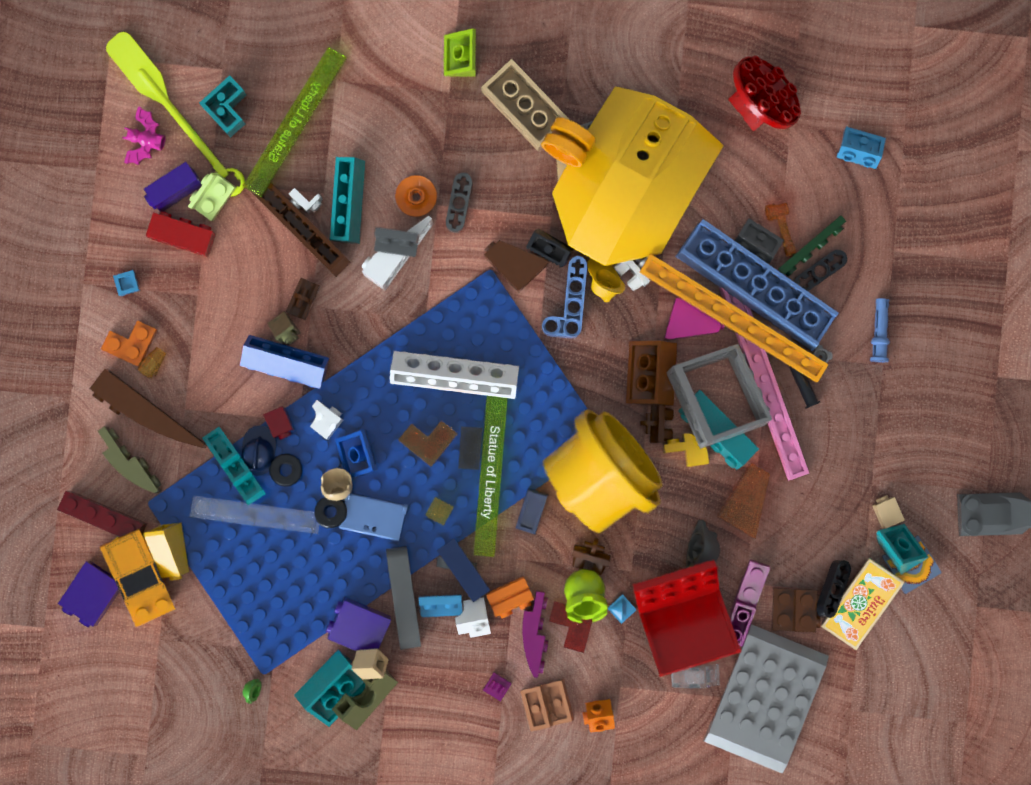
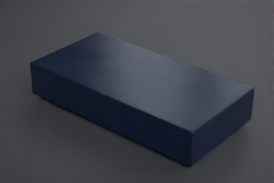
M528 488L515 527L516 529L536 534L548 494Z

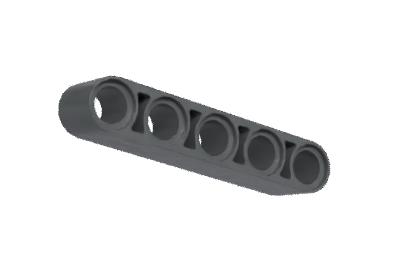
M407 546L386 549L400 650L421 647Z

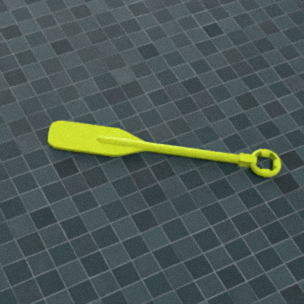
M120 32L114 36L106 46L110 57L141 94L163 104L219 175L226 178L229 172H235L234 176L237 180L241 181L240 187L237 186L230 197L240 194L245 186L243 174L238 169H226L169 100L161 72L132 36L126 32Z

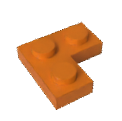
M137 320L129 339L109 330L101 350L140 367L157 329Z

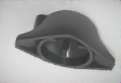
M698 520L690 538L686 555V568L711 560L716 562L719 557L720 545L716 539L717 533L709 531L703 520Z

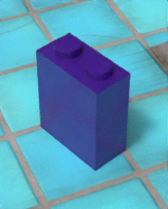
M184 162L145 187L146 195L144 198L154 210L165 211L201 188V180L194 169L187 162Z
M86 561L58 604L62 606L61 610L70 616L74 614L80 618L79 622L84 626L94 627L99 624L120 591L112 574L92 561Z
M344 597L342 602L338 601L334 610L336 617L334 621H329L325 632L328 633V640L355 651L379 649L391 622V616Z

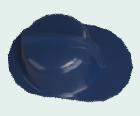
M262 425L254 426L244 435L241 458L255 476L268 473L270 464L275 458L276 438H273L268 427Z

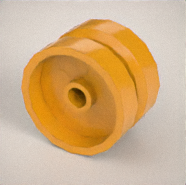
M561 117L555 118L550 127L552 133L546 134L541 146L557 160L573 167H582L587 158L585 152L591 151L596 142L595 137L587 129L571 120Z

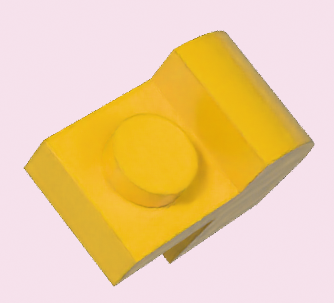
M684 433L682 434L683 442H680L679 439L667 440V444L663 445L664 453L684 451L687 467L709 464L707 447L700 449L694 434Z

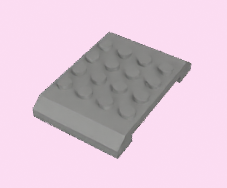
M751 624L703 741L783 773L826 669L829 656Z

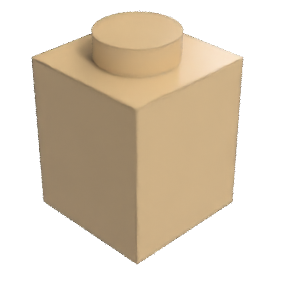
M888 495L876 499L877 503L872 505L878 521L884 529L905 521L895 497L889 498Z
M378 649L357 650L352 670L362 679L384 678L389 659Z

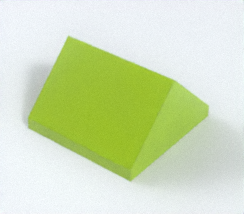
M472 28L444 35V76L476 77V29Z

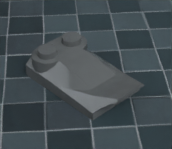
M1021 492L957 494L959 536L1023 534L1031 528V499L1024 496Z

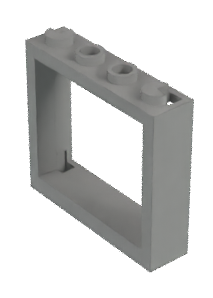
M738 344L674 365L667 372L700 449L765 426L772 420L769 413L770 409L763 400L762 391L757 386L753 371L748 367L745 354L742 353ZM728 358L756 421L713 436L685 373Z

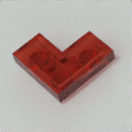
M554 601L549 622L569 627L563 647L584 653L592 619L582 620V623L571 621L567 617L566 604Z

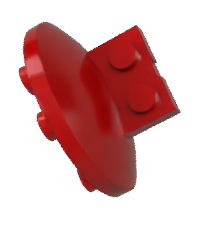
M756 55L745 57L735 65L733 80L737 91L728 100L737 112L743 116V119L753 132L764 123L774 128L788 129L799 120L801 114L800 103L796 94L797 88L784 76V71L780 67H774Z

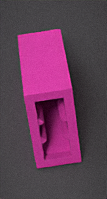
M676 298L663 340L669 341L717 334L725 326L686 301Z

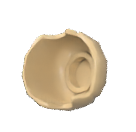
M330 469L321 476V491L325 498L339 501L347 498L352 492V478L345 469Z

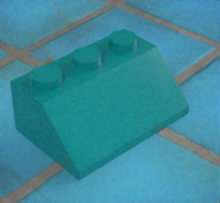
M339 650L294 694L307 712L328 727L338 719L332 708L345 693L355 697L360 695L366 686L363 680L352 670L353 661Z

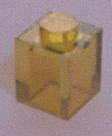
M435 497L425 516L444 526L454 506Z

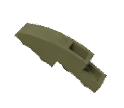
M104 426L98 430V433L109 447L102 454L121 475L135 485L150 492L159 493L162 491L159 487L161 486L159 479L155 475L152 476L148 471L150 467L143 457L140 459L139 456H134L130 459L131 453L125 445H120L117 440L119 435L113 428L110 429Z

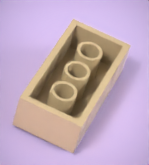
M512 59L481 87L482 93L538 152L543 148L541 143L546 134L552 133L550 127L555 118L561 117L569 120Z

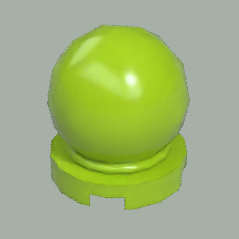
M581 569L575 571L565 582L564 593L567 599L565 607L567 617L571 621L582 623V620L592 619V622H596L607 615L608 603L606 598H604L606 587L602 577L594 570Z

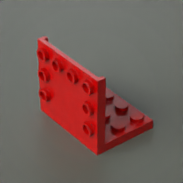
M715 560L632 585L637 610L660 677L741 652L719 589Z

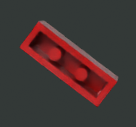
M160 211L157 214L153 212L145 235L147 238L198 255L209 256L216 235L211 231L212 227L204 224H199L198 227L191 225V220L182 217L176 220L171 218L172 215Z

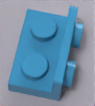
M846 127L837 158L876 169L883 155L886 138Z
M462 594L419 596L420 616H460L462 614Z

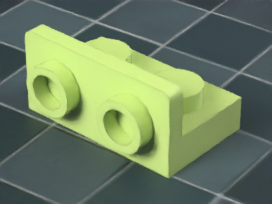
M218 173L207 174L201 181L202 186L199 191H195L189 199L191 202L188 207L196 209L210 221H214L237 188Z

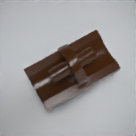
M300 278L286 312L306 320L320 285Z
M651 405V413H646V421H640V426H646L645 434H650V443H664V441L673 439V430L664 428L665 420L671 421L674 418L673 409L665 408V405Z
M594 538L593 543L585 541L583 547L574 545L572 566L583 569L585 561L593 562L591 570L602 575L605 567L609 566L611 555L603 553L605 547L598 545L599 539Z

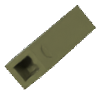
M285 311L267 323L275 339L283 345L287 343L291 345L299 339L298 335L301 332Z

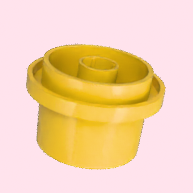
M588 409L583 411L574 420L577 433L543 461L545 471L557 491L556 496L566 510L571 513L573 512L585 525L597 533L603 532L635 507L645 513H649L660 504L657 490L663 484L656 467L633 435L608 412H602L598 415Z

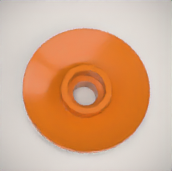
M414 175L400 182L396 189L395 199L403 213L412 217H421L428 214L434 208L437 201V192L429 179ZM414 194L421 196L418 201L413 200Z

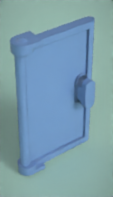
M352 493L345 498L347 516L340 525V529L399 541L404 517L408 510L407 504L402 505Z

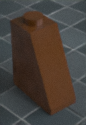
M500 240L497 243L493 241L485 248L486 253L484 257L518 293L549 265L547 259Z

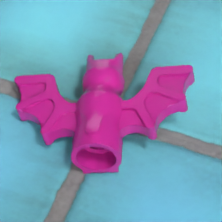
M142 107L137 108L135 118L144 125L145 131L141 132L138 129L125 127L128 130L127 136L122 137V139L141 144L139 149L127 151L125 164L136 163V165H140L143 159L152 158L151 150L153 148L162 151L165 145V135L156 134V129L160 124L153 120L151 111L147 112Z

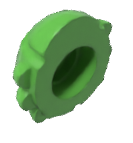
M253 679L244 685L243 696L247 703L252 704V702L257 700L262 685L259 679Z

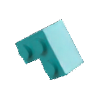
M229 75L199 104L230 138L245 125V122L233 108L247 94Z

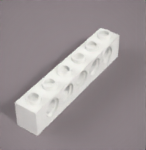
M394 351L390 369V384L515 399L519 366Z

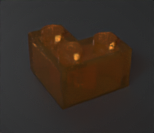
M440 421L428 437L411 424L399 438V441L429 466L433 467L458 434L442 421Z

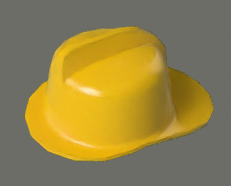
M592 258L588 260L587 268L592 276L591 290L593 293L601 297L604 302H609L616 294L625 291V284L612 265L604 266Z

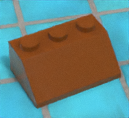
M630 341L626 403L674 406L675 391L667 372L676 365L677 343L666 341Z

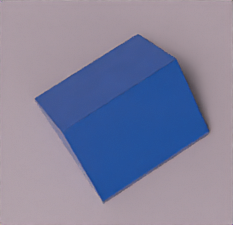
M365 429L335 439L343 469L350 473L351 478L378 471Z

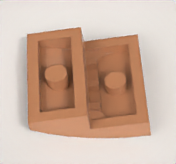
M564 679L520 691L531 732L574 720Z

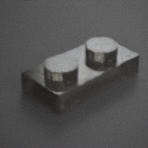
M461 427L458 469L480 470L482 428Z

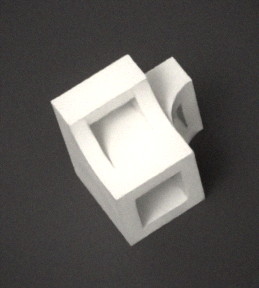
M316 400L312 406L316 412V418L310 427L329 440L343 422V419L340 417L342 413L333 406L329 409Z
M484 597L479 598L475 602H472L471 599L463 601L464 611L460 616L455 617L458 634L469 633L470 638L491 634Z

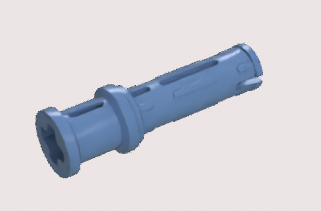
M876 299L874 338L871 340V344H873L872 357H870L871 362H889V358H887V348L890 344L887 338L889 299Z

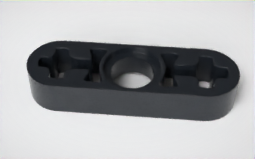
M842 250L832 251L794 279V282L799 284L800 278L805 280L811 275L813 279L806 284L807 288L802 287L806 291L811 290L845 266L847 263L846 253ZM834 254L835 256L840 255L842 257L840 260L841 264L835 263L832 265L833 271H831L827 263L834 259ZM816 266H823L826 269L824 277L816 276L814 272Z
M835 560L832 562L816 605V611L820 617L832 618L836 615L851 574V566L848 561ZM833 584L836 585V592L834 594L831 591Z

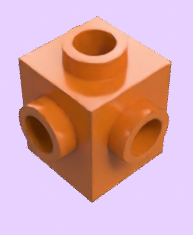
M610 699L585 703L586 712L582 713L584 725L589 724L590 733L615 729Z

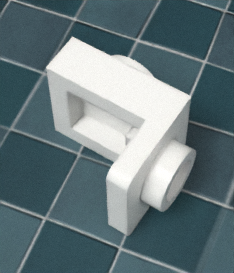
M295 188L289 193L292 198L290 202L298 210L302 207L308 214L311 211L316 212L322 205L321 201L323 198L319 194L309 202Z

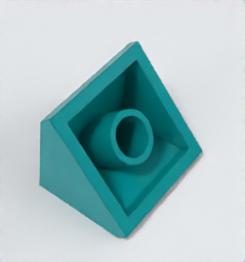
M905 524L881 529L877 532L878 544L901 575L928 558V555Z

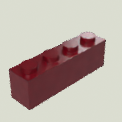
M65 491L57 509L119 537L137 529L143 535L147 523L73 491Z

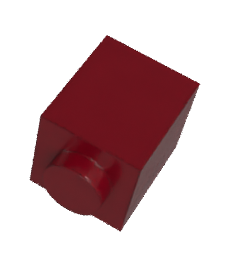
M284 406L263 414L273 438L279 437L282 440L291 436L290 432L295 430Z

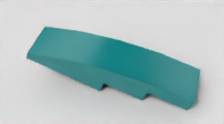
M220 426L202 437L247 505H250L266 494Z

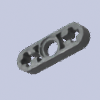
M459 173L454 178L446 217V227L452 233H459L465 225L473 184L471 176L467 173ZM462 178H466V182H469V185H465L463 190L464 193L468 192L467 196L462 193H455V190L460 192V184L457 182L461 181ZM461 197L465 200L463 208L458 209L454 207L453 201L455 198ZM451 210L456 213L464 212L463 216L458 215V222L461 225H457L456 229L452 228V224H449L455 217V213L451 214Z

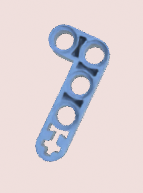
M575 256L569 261L564 316H550L545 318L542 323V331L547 336L576 338L581 332L587 275V262L581 256ZM578 261L583 268L579 270V277L571 278L570 275L575 276V267H572V265H575ZM578 282L581 284L582 289L579 292H573L570 289V284ZM570 303H577L580 310L577 313H571L568 309ZM547 322H555L557 329L554 332L547 331L545 328ZM569 323H574L577 325L578 331L570 334L567 332L566 326Z

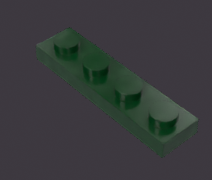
M840 215L777 270L783 275L786 274L787 277L797 270L795 265L798 262L802 261L805 263L813 256L812 250L816 247L820 250L829 242L826 238L831 234L834 236L839 234L844 229L842 225L846 220Z

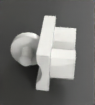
M648 257L644 260L642 258L635 259L638 265L631 260L617 263L614 267L620 276L628 270L632 272L634 276L627 281V284L633 291L641 286L645 287L650 282L647 277L639 273Z

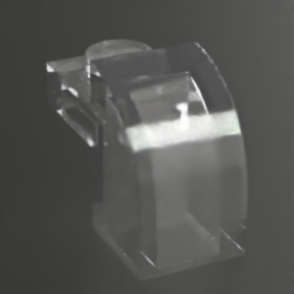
M719 664L698 665L672 673V687L711 688V686H719Z

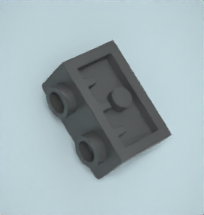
M748 218L734 241L769 264L784 240Z
M375 227L374 236L376 240L374 250L376 252L416 257L419 241L418 233Z

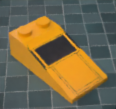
M139 529L100 546L101 552L136 627L175 610Z

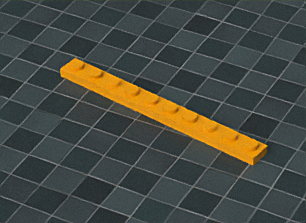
M650 254L640 269L639 273L814 382L820 380L829 365L654 255Z

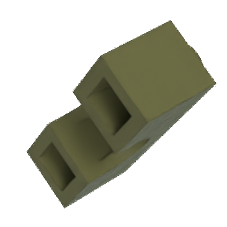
M387 670L385 671L384 678L362 679L366 686L360 695L351 697L345 693L332 708L341 721L355 730L359 729L398 683Z

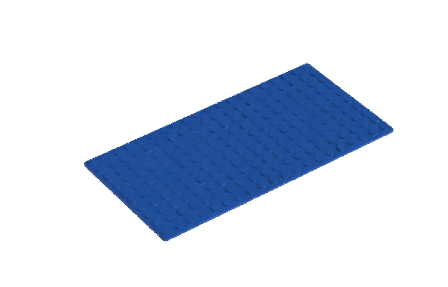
M488 270L323 382L320 389L314 388L286 407L295 430L291 431V436L282 440L279 437L276 438L275 457L288 453L300 460L303 472L296 484L286 487L277 485L272 480L270 472L260 476L253 475L266 494L250 505H247L214 456L148 502V506L161 525L182 523L189 567L262 674H267L327 633L325 631L329 621H334L336 617L334 610L338 601L342 602L343 598L347 597L363 605H368L391 589L386 549L407 546L410 573L413 574L438 557L440 554L437 550L455 538L457 543L524 498L528 488L536 490L550 479L543 464L544 459L577 433L574 420L588 408L492 270ZM394 351L519 366L515 399L390 384ZM316 400L329 409L333 406L342 413L340 417L343 419V422L329 440L310 427L316 418V412L312 407ZM267 422L261 424L262 426L268 427ZM365 429L367 431L378 471L352 478L351 493L402 505L407 504L408 510L404 517L399 541L340 529V526L325 528L316 521L314 509L317 502L325 497L321 491V476L330 469H343L335 439ZM244 437L232 444L240 457ZM489 456H494L495 460L491 462V457ZM283 464L281 466L280 472L283 476H289L292 473L291 465ZM486 481H495V483L487 482V487H486ZM485 491H494L491 492L492 495L490 497L485 495ZM485 498H490L491 503H485ZM333 506L328 507L325 515L328 518H332L336 515L337 509Z

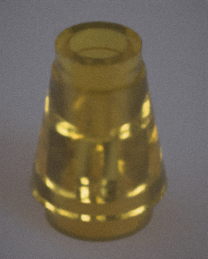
M156 347L139 363L137 370L147 378L152 379L153 376L157 375L166 353Z

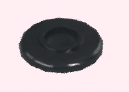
M288 453L276 456L269 467L272 480L277 485L283 487L296 484L303 472L300 460ZM283 464L291 465L292 473L289 476L281 474L280 468Z
M324 497L317 502L314 516L321 526L335 528L345 521L347 507L343 500L333 501ZM332 506L337 509L336 515L328 518L325 515L326 509Z

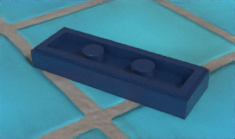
M455 538L437 550L472 602H475L490 591V588Z

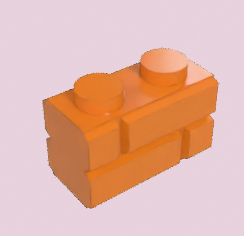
M524 576L486 593L495 616H501V619L513 614L512 610L520 607V610L531 606V601L534 600Z

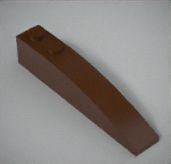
M263 174L248 187V190L335 277L351 263Z
M104 369L89 388L94 392L93 397L100 402L105 400L110 404L109 409L117 415L122 413L136 423L179 442L201 448L207 447L205 442L110 370Z

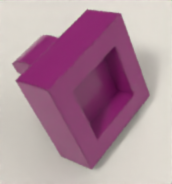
M494 672L483 691L501 702L512 683Z

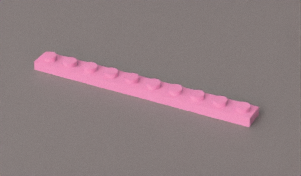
M719 287L724 300L753 317L749 307ZM735 332L741 351L745 354L748 367L753 371L754 380L762 391L766 406L770 409L769 413L772 420L768 423L788 481L809 474L766 351Z

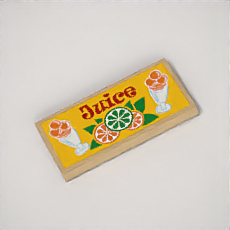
M868 558L843 593L836 615L832 618H826L821 627L857 650L905 582L871 558Z

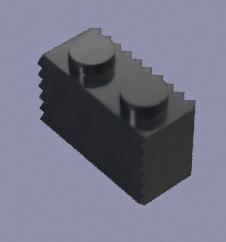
M540 229L534 231L526 246L527 249L530 248V251L545 257V259L552 261V263L559 265V267L567 264L574 251V248Z

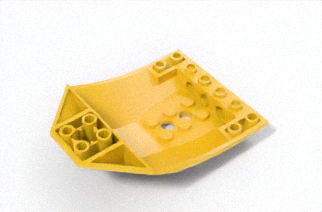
M615 86L588 129L595 137L596 142L591 151L585 152L587 158L582 167L578 168L567 165L552 192L568 246L604 266L648 257L650 254H662L687 207L724 146L688 113L654 95ZM650 135L656 136L658 142H650L647 137ZM644 151L648 154L649 158L647 160H640L637 157V153Z

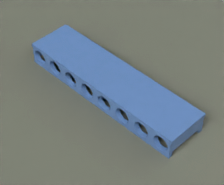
M704 219L696 225L675 256L811 351L819 345L829 326L839 314Z

